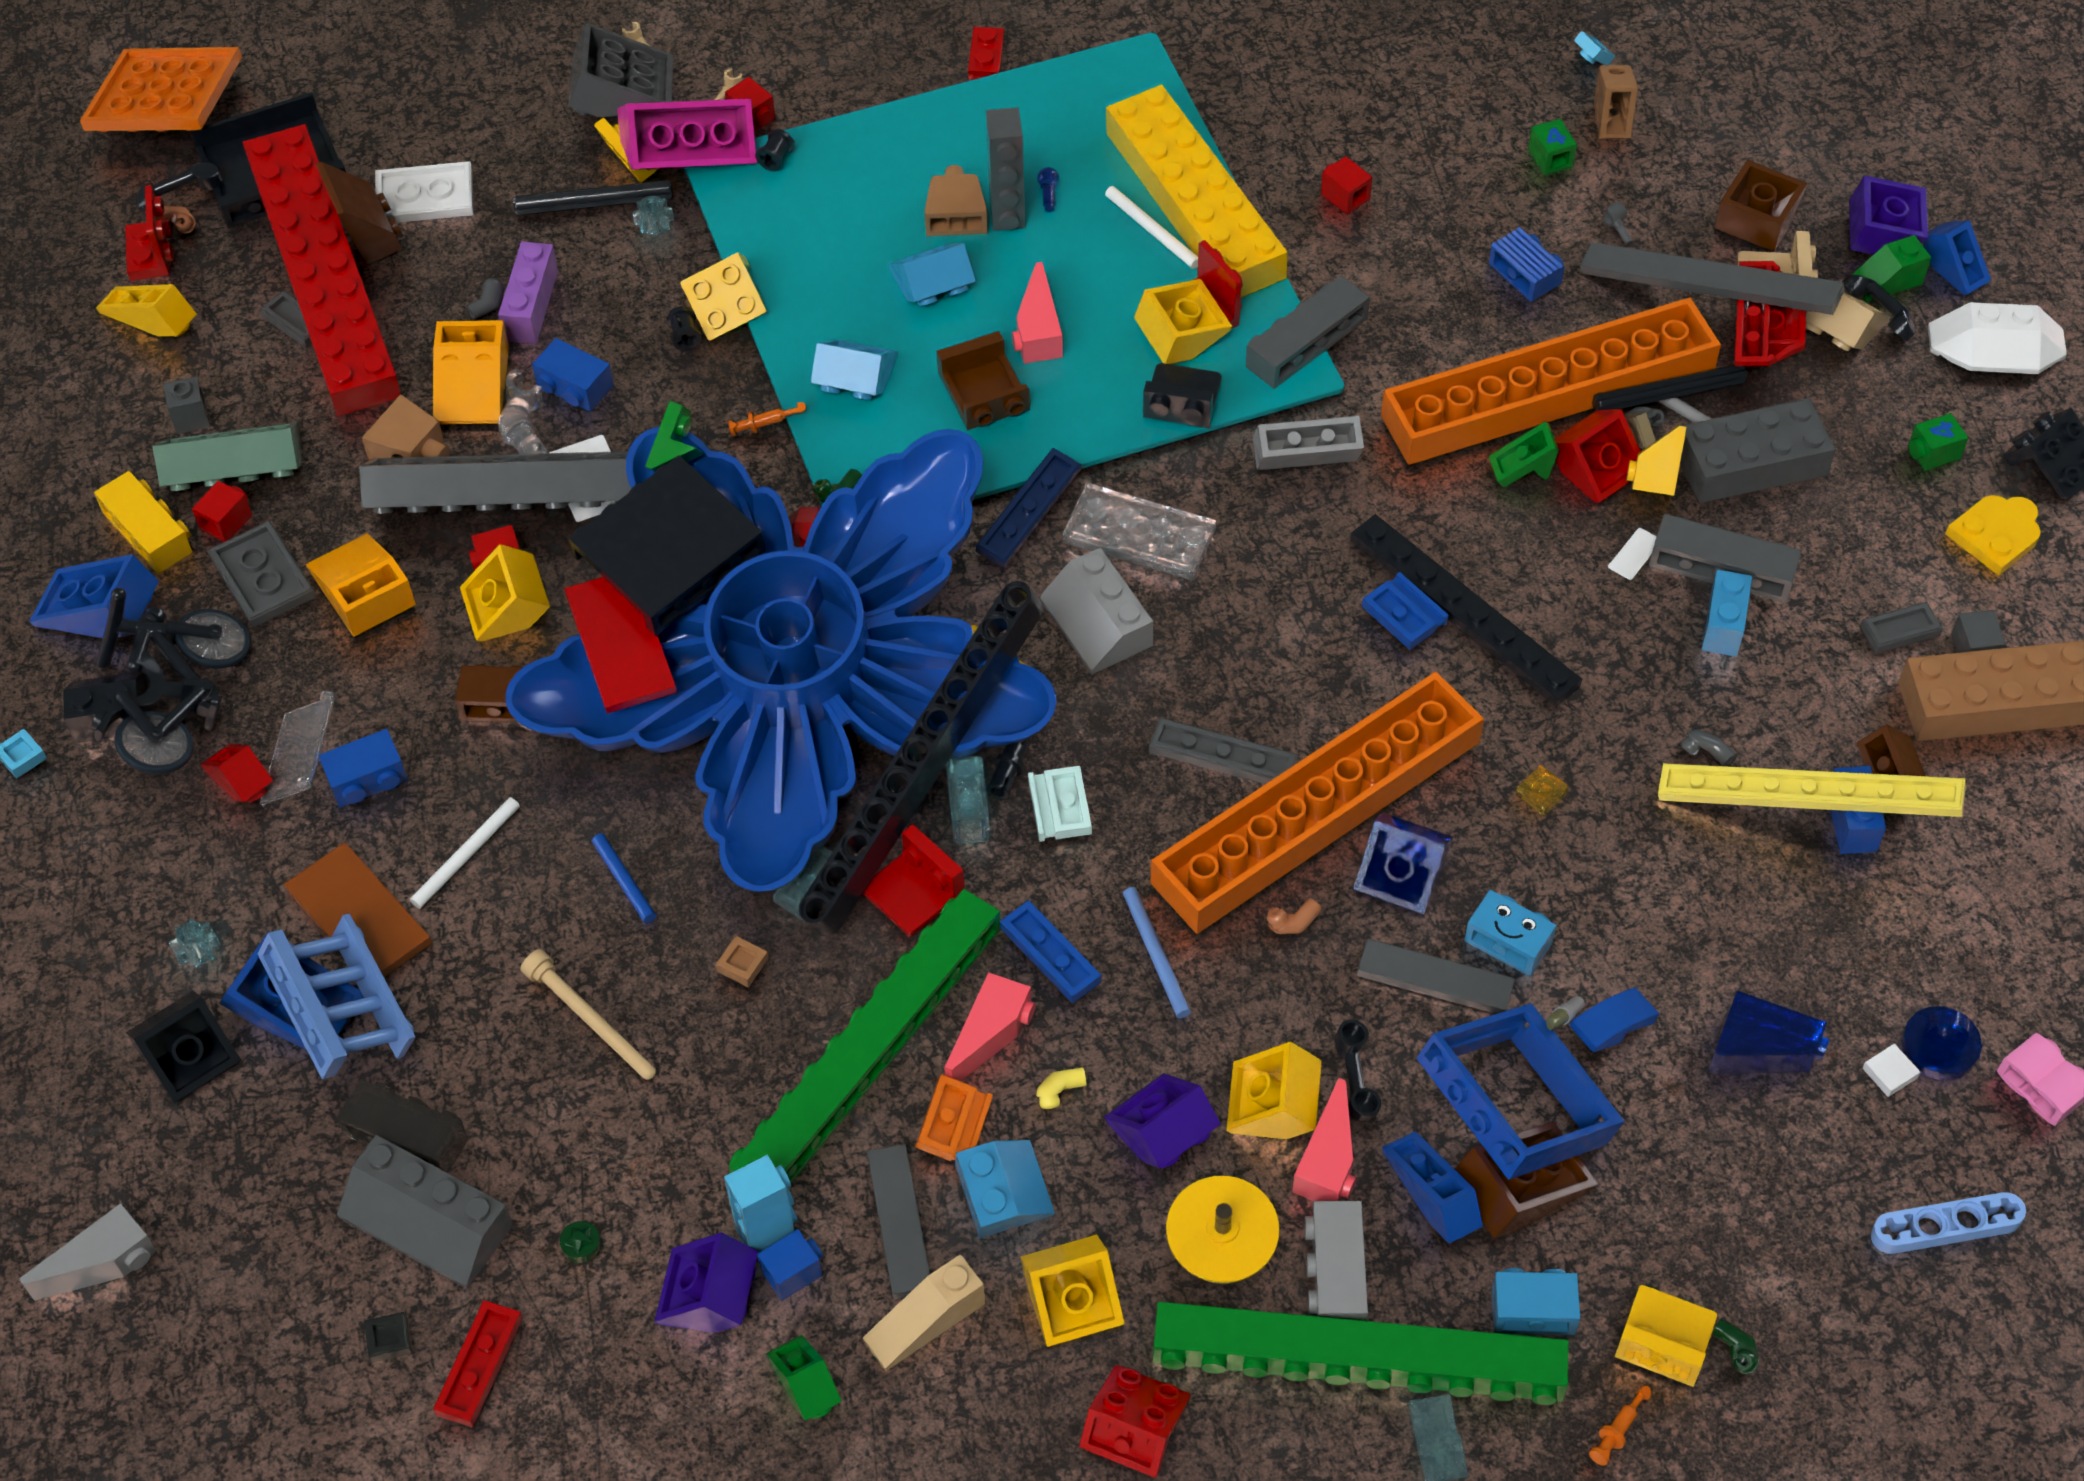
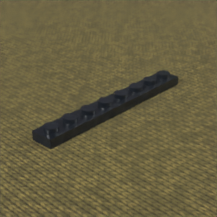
M1374 514L1351 532L1350 541L1395 578L1396 574L1401 572L1449 615L1448 620L1555 707H1558L1581 687V677L1379 516Z

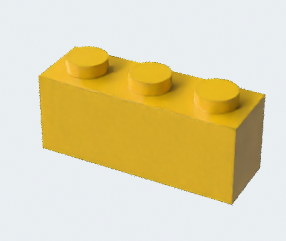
M127 471L94 491L102 513L157 574L193 553L188 542V538L191 537L188 528L180 519L176 522L174 521L171 510L162 499L158 501L154 499V493L144 479L138 481L130 471Z

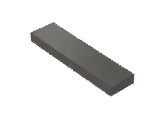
M1161 717L1149 744V753L1262 784L1268 783L1298 763L1299 755Z
M1368 938L1357 972V976L1494 1014L1507 1011L1515 982L1513 977Z
M906 1144L867 1151L893 1300L905 1298L919 1283L930 1275Z

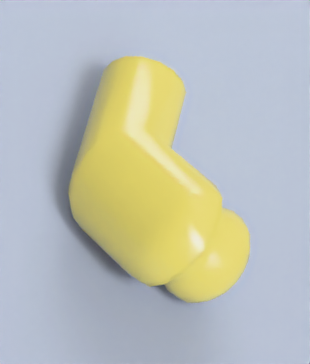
M1084 1067L1051 1073L1037 1088L1036 1096L1040 1099V1107L1043 1109L1056 1108L1060 1105L1058 1094L1063 1090L1087 1086Z

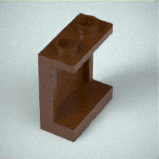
M999 331L936 351L938 374L967 430L986 426L991 422L1009 416H1016L1030 410L1029 388L1027 384H1020L1004 354V339Z

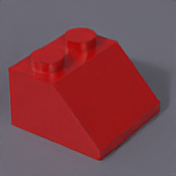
M1622 409L1597 410L1555 438L1559 449L1555 461L1561 473L1595 503H1600L1630 482L1626 481L1630 460L1636 461L1637 454L1641 452Z

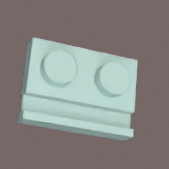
M1080 766L1045 770L1044 774L1034 775L1033 772L1028 773V784L1039 842L1045 841V838L1049 837L1063 839L1092 834V825Z

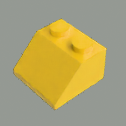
M1201 279L1145 289L1134 315V319L1161 361L1165 364L1194 359L1232 328V325Z
M499 544L460 586L475 639L480 642L529 629L550 608L534 555Z
M1290 1041L1234 1061L1226 1131L1231 1134L1290 1139L1314 1131L1317 1123L1322 1060Z
M1097 1234L1020 1256L1029 1295L1047 1347L1125 1324L1108 1250Z

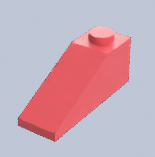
M1043 262L1035 264L1016 317L1017 331L1011 333L1014 351L1021 352L1023 364L1063 357L1062 332Z
M988 972L944 1067L945 1076L961 1082L1018 1037L1023 1024L1029 1025L1035 1012L1036 1004L1032 1002L1030 986Z
M1340 1078L1336 1082L1294 1174L1292 1193L1312 1201H1341L1342 1197L1349 1199L1357 1177L1351 1175L1353 1150L1346 1081Z

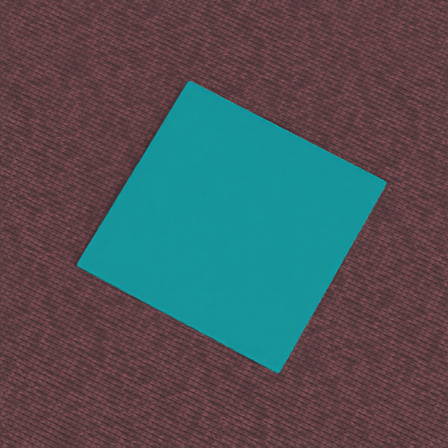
M1151 32L784 130L795 141V147L792 152L786 153L782 159L783 164L778 171L766 170L758 162L756 164L684 167L721 260L738 252L746 257L751 267L748 269V272L767 312L748 322L747 325L781 409L785 411L795 408L799 402H803L806 405L804 413L786 416V421L813 486L820 479L829 480L831 485L838 484L850 469H855L863 475L865 470L876 459L888 454L902 453L911 443L933 431L953 429L969 434L982 451L983 470L973 499L976 500L1023 486L1052 448L1080 463L1081 469L1343 392L1344 382L1327 350L1275 389L1246 368V347L1249 341L1254 336L1261 335L1271 328L1277 319L1287 316L1300 303L1290 281L1286 278L1242 297L1239 326L1231 329L1194 359L1172 364L1214 371L1221 374V385L1210 428L1143 417V391L1146 381L1152 382L1156 365L1163 362L1134 319V315L1145 289L1191 281L1197 278L1198 267L1195 269L1190 268L1105 196L1106 190L1109 187H1116L1190 249L1106 134V107L1162 84L1235 181L1157 34ZM1019 107L1023 134L1025 228L993 231L989 203L986 110ZM768 135L755 138L756 152L760 147L765 146L768 141ZM951 165L961 166L964 174H975L978 176L987 210L988 234L926 236L925 206L930 181L933 176L945 175V169ZM948 243H964L976 280L967 284L968 290L949 296L948 291L937 294V301L922 306L918 305V301L907 302L889 269L888 263ZM1043 262L1062 332L1063 357L1023 364L1021 352L1014 351L1011 333L1017 331L1016 317L1035 264ZM999 331L1004 339V354L1020 384H1027L1029 388L1030 410L1016 416H1009L991 422L986 426L967 430L938 374L936 351ZM837 339L898 351L884 393L873 395L872 400L853 397V391L840 389V393L821 391L820 384L811 383L816 344L822 341Z

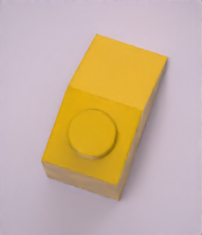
M1676 426L1639 452L1636 461L1630 460L1626 481H1633L1632 489L1674 496L1686 426Z

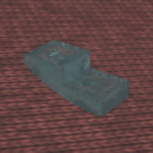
M1443 1395L1407 1402L1425 1481H1447L1468 1477L1461 1435L1457 1434L1451 1396Z

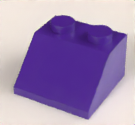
M1864 175L1849 199L1850 250L1874 255L1885 244L1915 235L1920 243L1926 242L1928 239L1926 188Z
M1165 1073L1104 1116L1108 1125L1142 1162L1159 1169L1175 1164L1180 1159V1154L1192 1145H1197L1207 1140L1211 1135L1210 1132L1221 1124L1200 1085Z
M722 1232L672 1248L654 1322L664 1326L713 1333L741 1326L747 1312L746 1303L751 1282L755 1277V1263L758 1251Z

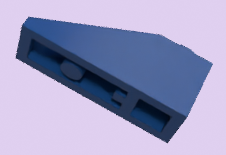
M1416 1131L1382 1147L1384 1156L1428 1223L1448 1243L1483 1227L1475 1189Z

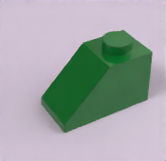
M1912 235L1885 244L1852 275L1875 280L1891 295L1922 285L1931 256L1917 237ZM1869 293L1862 298L1866 303L1875 300Z
M802 1335L765 1353L793 1407L805 1421L810 1418L817 1419L825 1416L832 1410L833 1406L842 1402L824 1359Z

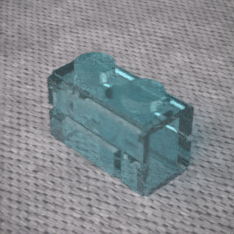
M982 757L949 759L946 763L953 843L986 842L990 840Z

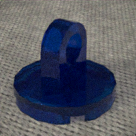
M1945 1006L1927 1007L1917 1011L1908 1020L1901 1039L1903 1053L1907 1058L1911 1059L1923 1075L1938 1080H1955L1962 1077L1964 1073L1971 1071L1979 1060L1983 1046L1980 1032L1972 1020L1960 1011Z

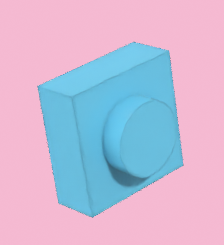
M1583 31L1574 39L1582 48L1579 52L1581 56L1592 64L1598 61L1604 65H1609L1616 57L1597 38Z
M22 729L0 744V761L16 779L47 759L44 751L25 729Z

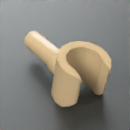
M638 22L631 23L633 31H627L625 28H622L624 37L650 46L643 38Z
M727 69L724 72V86L714 100H724L726 98L725 91L742 81V73L738 77L733 78V69Z

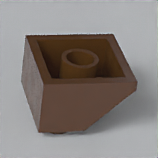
M1747 159L1720 202L1714 228L1775 252L1788 231L1806 190L1807 183Z

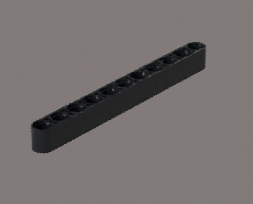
M1014 581L1002 589L799 905L801 918L819 934L832 935L842 927L1040 619L1043 612L1041 601L1025 582ZM1026 600L1022 606L1017 607L1020 602ZM1006 630V633L1003 636L997 638L1001 632ZM987 661L983 667L977 669L982 662ZM967 691L963 698L958 699L961 693ZM947 722L946 726L943 729L938 730L941 724ZM927 753L923 760L918 761L922 754ZM907 783L906 788L898 793L899 788ZM887 814L886 819L878 824L879 819ZM867 846L866 850L862 854L857 856L859 850L862 847ZM847 877L845 882L841 886L837 887L839 881L842 878ZM826 908L824 915L817 919L819 912Z

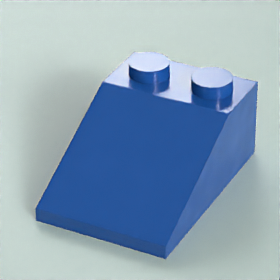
M133 554L56 569L29 622L35 627L103 638L112 591L115 588L125 590L126 600L123 619L137 621V619L141 618L146 606L151 602L152 594L159 580ZM119 632V636H118V637L128 636V635H132V634L120 633V632Z
M266 934L219 1004L249 1023L307 1050L257 955L267 936ZM311 958L298 960L305 974L309 976L330 972ZM349 983L314 991L321 1005H324L326 1008L363 998L361 991ZM349 1018L331 1022L337 1035Z

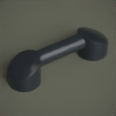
M205 161L196 162L191 165L189 170L154 185L153 183H147L142 186L136 196V206L142 214L146 215L145 186L152 185L156 197L194 181L198 183L201 189L212 190L221 184L223 180L222 173L213 163Z
M1852 274L1845 277L1842 281L1844 282V287L1855 297L1861 300L1869 293L1894 316L1887 325L1907 342L1913 337L1916 332L1913 319L1909 311L1892 295L1870 278Z
M1346 1020L1339 1026L1336 1033L1335 1048L1338 1054L1345 1059L1351 1098L1348 1102L1349 1115L1360 1121H1370L1376 1118L1381 1108V1099L1375 1091L1365 1088L1360 1054L1368 1040L1369 1033L1366 1026L1360 1021Z

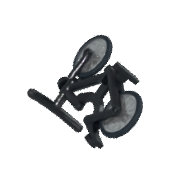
M115 588L111 593L109 614L96 665L100 669H107L110 666L119 632L134 634L135 641L128 661V669L132 672L140 671L145 673L150 685L144 694L135 698L127 691H119L107 711L98 709L90 729L95 731L94 739L101 741L109 726L115 720L121 718L122 722L118 726L114 737L115 747L120 757L131 767L145 773H171L182 768L193 754V738L185 725L197 714L206 718L204 730L211 732L215 725L222 696L218 695L216 685L207 678L201 679L174 645L178 646L185 657L198 665L208 668H228L240 663L248 655L251 648V637L246 626L238 618L216 609L196 610L185 615L179 622L167 620V623H165L167 617L164 611L157 607H149L142 619H137V621L123 619L126 592L122 588ZM150 640L180 675L183 682L165 681L163 671L154 657L147 654ZM161 697L179 699V704L169 714L146 711L153 707Z

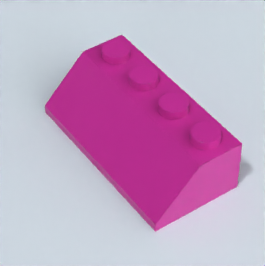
M751 99L630 103L617 108L620 142L631 170L757 163Z

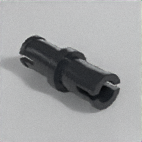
M1031 737L1023 742L1020 741L1006 745L1003 753L997 756L995 772L986 788L989 795H992L994 789L997 788L993 798L1005 800L1009 797L1016 776H1019L1023 771V759L1032 742Z

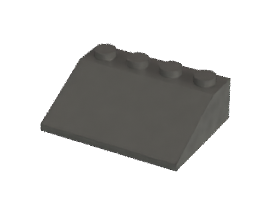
M585 22L572 57L568 107L573 108L575 112L584 116L609 117L618 116L617 108L625 104L672 102L673 54Z

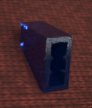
M1737 990L1708 1071L1714 1074L1809 1072L1814 1059L1822 1061L1830 1039L1823 1037L1827 1022Z

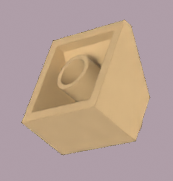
M1844 291L1833 315L1806 311V328L1818 335H1821L1823 331L1834 337L1831 341L1833 344L1849 352L1851 347L1862 350L1888 323L1891 317Z

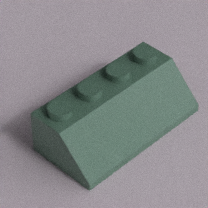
M299 422L164 439L152 446L159 486H170V491L190 489L192 482L204 481L205 487L213 486L218 480L225 484V478L238 477L239 482L254 481L260 479V473L272 472L274 478L294 475L293 469H297L302 465Z

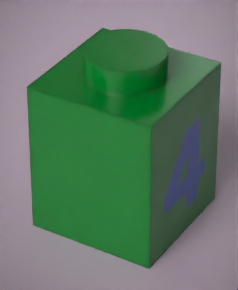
M1561 119L1531 127L1528 150L1544 175L1573 167L1577 144Z
M1949 413L1915 424L1908 448L1911 456L1917 459L1924 471L1960 460L1967 444L1968 436L1953 414Z

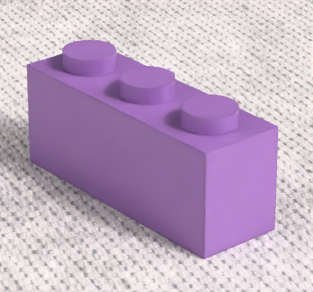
M523 241L520 243L498 313L499 320L504 321L508 342L537 344L558 274L553 244Z

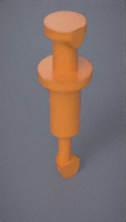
M799 402L797 407L784 411L778 408L757 415L750 411L748 412V419L738 422L728 421L732 437H735L737 432L752 429V432L757 434L759 433L758 428L782 422L789 415L804 413L806 405L803 402Z
M1642 1386L1638 1389L1631 1404L1624 1405L1610 1426L1604 1425L1601 1427L1599 1437L1602 1441L1598 1447H1593L1589 1451V1456L1595 1463L1601 1466L1607 1465L1612 1448H1623L1626 1443L1624 1434L1637 1417L1636 1408L1642 1400H1649L1651 1396V1389L1648 1386Z

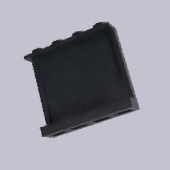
M312 92L204 125L201 130L191 131L200 160L213 163L222 173L223 180L221 184L212 190L228 229L267 216L247 159L243 141L306 124L319 163L324 162L346 172L343 162L338 158L318 112Z
M680 455L669 463L661 465L656 473L644 482L633 486L627 495L615 504L608 505L599 516L587 525L580 526L569 537L574 558L578 561L583 557L644 616L646 627L655 636L659 635L713 593L720 581L734 568L766 552L762 531Z

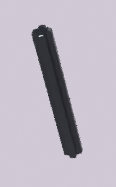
M663 180L521 195L514 197L513 205L516 215L668 200L672 198L673 192L671 182Z
M1730 365L1601 392L1593 396L1592 406L1595 411L1623 409L1742 384L1746 381L1748 373L1744 366Z

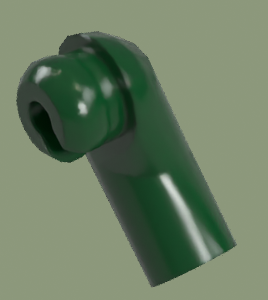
M850 469L838 484L832 485L827 479L818 480L813 486L817 500L824 503L827 497L837 489L845 487L853 489L862 474L855 469Z
M1721 1318L1713 1330L1712 1336L1729 1346L1733 1366L1738 1372L1742 1374L1753 1373L1759 1365V1355L1755 1339Z

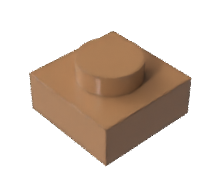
M735 936L715 964L718 973L749 988L769 960L768 951Z

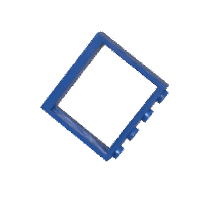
M1532 1003L1433 1033L1417 1056V1060L1508 1180L1606 1146L1625 1122L1556 1033L1547 1028L1545 1019ZM1527 1022L1530 1024L1528 1028L1524 1026ZM1511 1039L1580 1129L1527 1148L1457 1056ZM1601 1116L1603 1117V1119H1604L1605 1121H1602V1122L1599 1121V1119L1601 1118Z

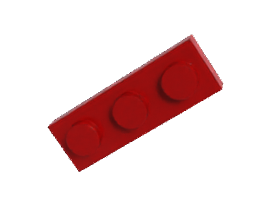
M483 1300L433 1407L436 1416L472 1428L474 1427L522 1322L523 1317L520 1311Z

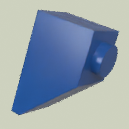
M1970 220L1944 222L1928 231V239L1923 243V246L1931 256V267L1959 292L1967 295L1991 281Z

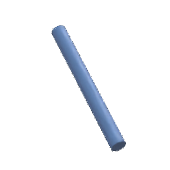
M1136 887L1127 888L1123 891V896L1175 1015L1179 1019L1185 1018L1191 1013L1190 1008Z

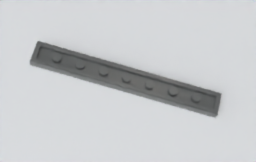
M1595 242L1591 243L1580 264L1582 274L1829 315L1834 314L1845 291L1844 282Z

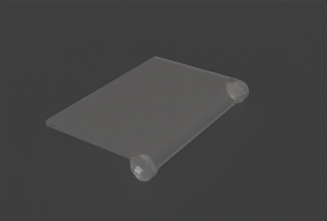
M323 691L320 696L321 701L284 714L268 772L273 782L265 787L267 792L261 797V805L306 791L312 787L336 697L334 693Z

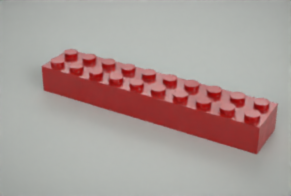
M306 124L243 141L254 180L337 417L397 399L401 395L397 377L338 213L317 169L316 164L319 163Z

